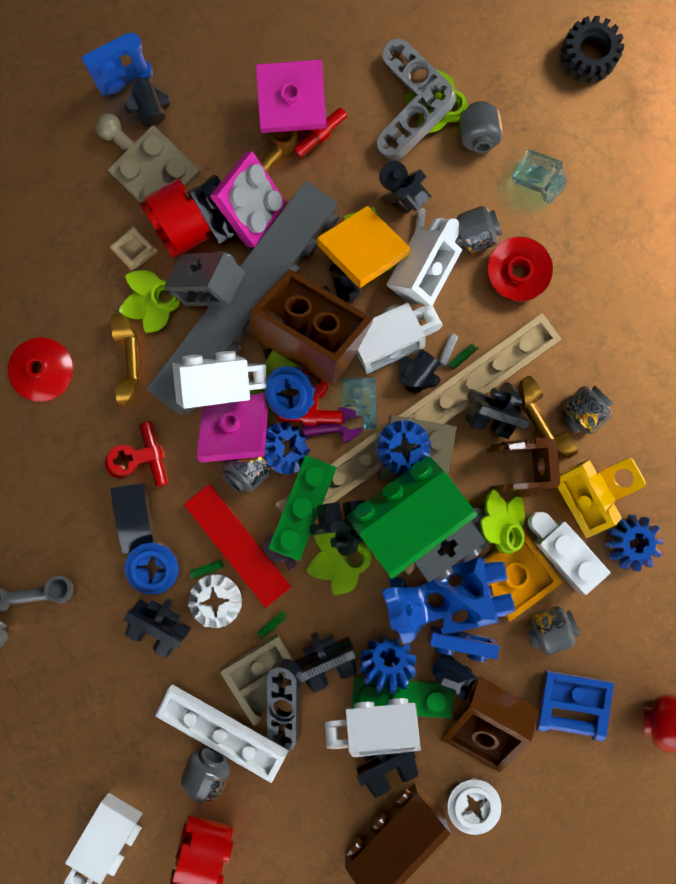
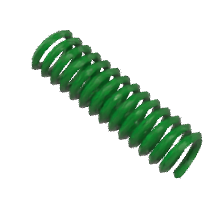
M473 343L469 344L468 348L466 347V349L462 350L461 354L459 353L448 364L453 369H456L466 358L468 359V357L475 353L479 347L477 346L476 348Z
M217 560L208 565L190 570V577L193 580V578H197V575L200 577L204 576V574L206 575V572L207 574L215 572V569L216 571L217 568L218 570L222 569L224 565L221 560Z
M281 611L274 619L270 620L269 624L267 623V625L263 626L258 631L260 638H265V636L269 635L270 631L272 632L281 622L287 619L285 617L286 613Z

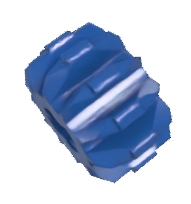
M630 514L626 521L621 519L616 525L618 530L613 528L607 530V533L614 538L613 541H606L604 545L605 547L615 549L610 553L609 558L611 560L620 559V568L627 569L631 566L633 571H641L642 564L650 568L654 566L651 556H662V552L656 549V544L661 545L665 541L663 538H655L660 528L657 525L649 526L650 519L648 517H641L638 520L635 514ZM638 538L639 545L630 547V540Z
M385 634L380 637L379 643L371 639L368 642V649H364L361 652L360 659L362 663H360L359 672L366 675L364 680L366 685L377 684V694L382 691L383 687H387L391 695L396 692L397 687L404 690L408 687V680L413 679L416 670L413 666H415L417 661L416 656L409 654L410 644L399 645L400 639L398 636L393 639V642H389ZM387 662L392 665L391 667H387L384 665V663Z

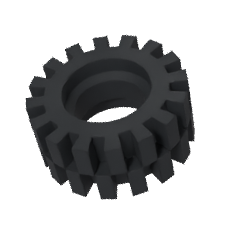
M589 16L584 17L581 23L578 20L572 29L570 28L564 40L560 55L561 61L566 60L563 68L565 71L569 68L572 69L569 74L572 78L576 74L581 75L579 82L584 83L587 77H589V83H595L597 78L600 81L605 79L607 74L610 75L622 56L624 44L620 43L623 40L622 33L615 35L619 27L614 24L610 28L608 24L611 20L605 18L603 23L599 22L600 16H594L591 22ZM588 40L598 43L603 49V56L599 59L586 57L581 52V43Z

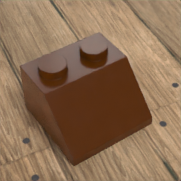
M479 676L472 685L468 698L460 701L441 740L494 770L501 772L532 741L539 709Z

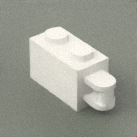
M436 218L432 221L428 230L417 229L408 244L411 248L410 255L398 263L387 283V286L404 301L427 306L434 304L462 251L455 243L459 235V221L454 218Z
M408 302L401 306L398 304L386 308L381 315L373 319V323L356 354L366 374H369L419 349L425 348V337L438 331L443 324L433 305H425L412 311ZM425 319L427 324L420 326L418 321Z
M235 351L215 353V358L203 359L202 355H188L182 357V362L172 363L176 403L183 409L250 400L249 390L266 388V363H247V359L236 355ZM253 371L254 381H249L248 372Z
M534 512L529 515L527 525L538 537L533 541L534 544L575 592L587 595L611 573L565 521L555 522L544 512Z
M406 698L391 699L388 701V705L374 706V702H359L354 704V709H346L347 720L325 722L326 748H349V753L352 757L421 751L415 703H408ZM339 729H347L348 739L340 740Z
M108 793L98 806L65 862L72 870L64 884H92L93 881L101 884L107 874L114 876L125 858L119 854L125 843L132 846L142 829L141 826L137 825V822L143 813ZM77 872L88 877V880L77 874Z

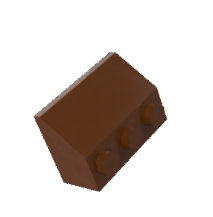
M289 269L250 310L249 336L332 386L352 362L374 318Z
M415 783L409 790L406 787L403 788L393 799L392 803L394 805L386 814L383 812L379 813L369 825L371 830L362 839L360 837L355 838L345 851L347 854L345 856V869L355 884H404L451 834L444 812Z

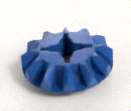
M288 365L280 367L270 374L266 382L265 394L269 406L277 415L285 419H298L309 413V409L315 403L313 393L316 388L311 386L309 381L310 375H305L301 372L300 367H289ZM291 386L292 389H297L300 393L292 397L281 392Z
M399 420L386 426L379 435L377 454L380 462L389 471L395 474H404L414 464L430 456V446L432 443L426 430L420 425L408 420ZM402 433L407 443L417 445V447H413V449L408 451L407 461L401 452L391 451V449L401 445Z
M288 421L273 424L266 430L264 458L267 464L281 474H293L300 471L305 456L311 451L306 445L308 437L302 436L299 432V427L289 425ZM290 440L289 448L293 452L283 456L285 446L282 443Z
M156 541L146 544L141 543L130 552L125 562V575L130 585L137 591L149 595L167 591L176 581L179 572L177 556H174L168 546L160 545ZM154 556L156 566L161 567L162 570H157L152 580H150L149 569L144 568L142 565H148Z

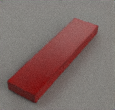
M208 484L183 504L265 608L292 587L211 484Z

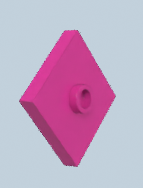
M322 60L256 64L261 133L327 128Z
M250 394V400L203 406L197 448L198 460L200 462L264 457L269 405L266 394Z

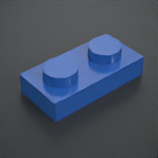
M430 626L428 641L430 646L435 647L434 650L438 653L445 655H454L455 651L467 653L468 658L480 662H487V658L496 660L498 658L500 646L494 638L464 632L442 635L440 627Z

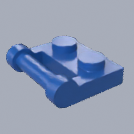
M126 33L81 56L103 97L108 94L119 93L125 88V85L137 79L144 78L150 80L152 78V66L143 56L142 42L137 34ZM126 54L130 56L132 63L124 67L120 57Z
M545 670L536 730L548 732L551 729L592 736V740L604 742L607 736L614 683L608 680ZM554 707L595 714V720L591 723L551 716L552 709Z

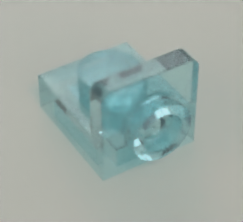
M530 149L526 151L511 175L515 183L540 192L544 202L549 204L552 203L556 195L562 193L567 182L562 161Z
M375 378L343 379V406H356V416H363V430L377 429Z

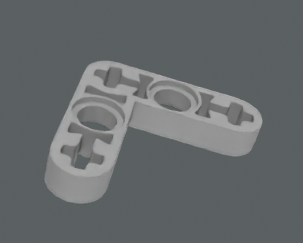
M394 39L386 44L382 54L383 60L390 71L416 97L378 137V149L389 161H397L405 157L452 109L456 101V94L450 83L403 39ZM395 53L403 54L408 62L406 67L399 59H394ZM425 69L427 71V76L422 82H411L412 74L416 70ZM439 92L441 94L444 93L446 97L441 101L436 99L434 95ZM425 103H427L429 108H432L433 112L431 114H429L426 107L423 106ZM416 113L424 114L425 118L422 125L417 128L409 127L408 122L412 115ZM402 127L405 129L407 134L410 135L408 138H406L405 135L401 133L400 129ZM390 140L397 141L398 147L396 149L388 145Z

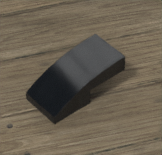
M146 484L110 488L122 553H130L141 543L155 542L153 516H150Z

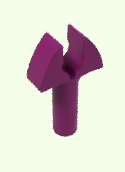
M338 407L339 411L344 412L343 424L349 418L362 417V414L355 410ZM318 423L317 426H301V432L304 437L338 433L343 436V443L353 440L364 429V427L350 430L346 426H341V424Z

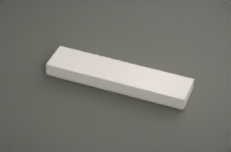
M173 684L167 690L155 717L272 783L288 753L287 749Z

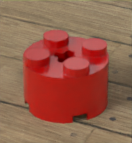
M179 178L144 197V201L139 203L172 258L186 253L213 236L195 201L185 194L184 191L187 189Z
M188 815L176 852L175 866L177 867L176 870L172 869L170 884H223L224 862L229 863L233 848V841H231L233 827H229L225 823Z

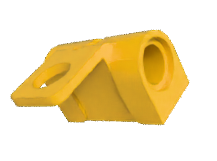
M626 458L599 472H596L591 461L588 459L561 473L558 489L586 538H589L616 526L622 519V516L614 502L644 488L646 481L632 458ZM626 469L633 474L634 481L631 486L622 487L616 482L615 474L618 470Z

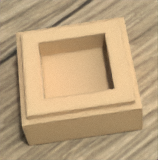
M134 225L110 246L132 271H137L157 252L156 248Z

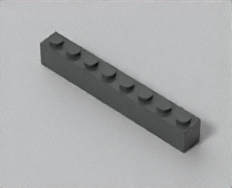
M306 180L240 266L245 271V274L230 306H209L146 390L181 416H184L186 412L191 414L197 407L183 409L176 403L172 363L182 362V357L188 355H202L203 359L215 358V353L222 351H235L237 355L241 349L239 342L246 333L249 335L250 310L289 269L297 274L299 273L300 267L298 265L305 256L310 258L317 250V238L324 231L327 232L336 225L339 219L337 215L338 203Z

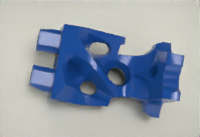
M475 558L466 563L462 562L451 566L454 572L438 583L433 579L423 585L407 587L403 578H389L390 588L382 590L388 607L391 628L399 633L402 643L407 644L417 638V633L422 627L442 619L444 627L441 628L442 635L500 623L499 617L507 616L516 611L512 593L494 596L491 586L493 583L508 580L504 562L486 563L483 558ZM452 575H460L462 583L455 587L450 586L448 583L449 578ZM437 593L443 596L444 604L438 608L433 607L428 602L430 594ZM462 610L467 611L468 618L465 621L455 622L452 620L454 614Z

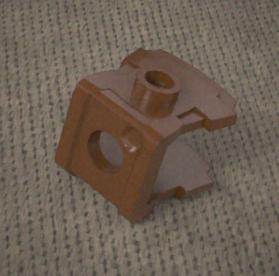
M535 437L534 439L523 441H502V443L491 444V447L486 448V454L532 451L535 483L489 486V491H517L518 497L538 496L539 489L557 488L560 485L558 449L555 440Z

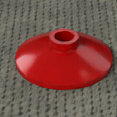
M528 237L509 238L500 243L492 252L487 266L488 278L495 291L504 298L516 302L529 301L541 295L549 286L553 276L552 259L546 248L534 239ZM513 268H521L523 276L516 277L513 274Z
M45 337L32 338L20 344L12 353L8 363V377L14 390L22 397L35 402H46L59 397L69 387L73 377V361L69 352L57 341ZM40 362L42 369L39 373L34 374L32 367L35 363Z

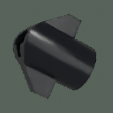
M142 78L134 85L124 108L127 114L137 113L143 126L151 127L165 119L166 115L163 108L169 107L170 100L168 95L156 89L148 79Z
M335 263L331 265L330 274L338 298L347 302L363 294L362 288H359Z
M419 349L412 360L406 356L399 360L400 381L413 394L419 393L424 389L436 387L441 379L434 373L440 366V362L428 352Z
M444 654L435 662L432 668V674L440 685L448 687L463 700L468 698L477 676L473 674L467 665L463 666L451 655Z

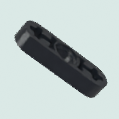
M282 658L273 664L267 675V739L287 749L289 752L294 749L301 735L302 673L297 663L293 660ZM280 672L285 673V678L289 679L285 688H282L284 677ZM276 701H287L292 706V711L281 710ZM283 724H286V726H285V736H286V737H284L283 732L280 731V729L282 728Z

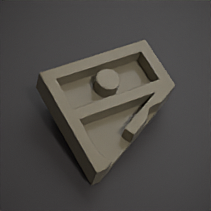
M275 634L220 668V674L253 726L259 722L261 714L267 706V675L273 664L282 658L294 661L278 634ZM280 672V674L283 675L284 679H286L285 673Z

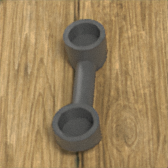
M57 575L51 577L46 582L45 587L8 592L0 588V613L8 610L11 605L42 600L64 604L73 595V584L70 579Z

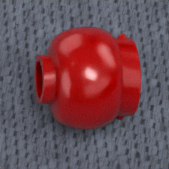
M676 694L659 695L653 699L651 708H644L645 735L652 736L653 744L658 749L668 753H676Z

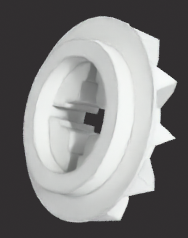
M209 575L200 579L191 589L188 606L193 618L204 627L218 629L230 624L237 617L241 609L242 597L239 588L231 579L223 575ZM212 587H214V592H216L218 598L229 599V601H225L218 606L216 616L211 605L201 603L211 598Z
M475 778L460 781L454 790L450 791L447 804L448 814L452 823L460 831L471 835H479L491 830L498 822L502 808L497 791L487 781ZM467 795H470L471 798L473 797L475 801H483L479 804L480 818L472 809L465 810L469 806Z

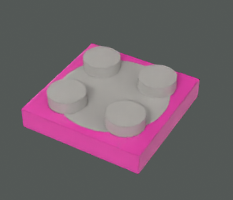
M253 151L245 152L210 195L247 248L257 245L287 204Z

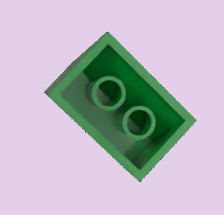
M427 456L422 461L414 464L410 470L395 481L388 483L369 500L358 505L346 518L391 579H393L478 515L446 472L430 456Z

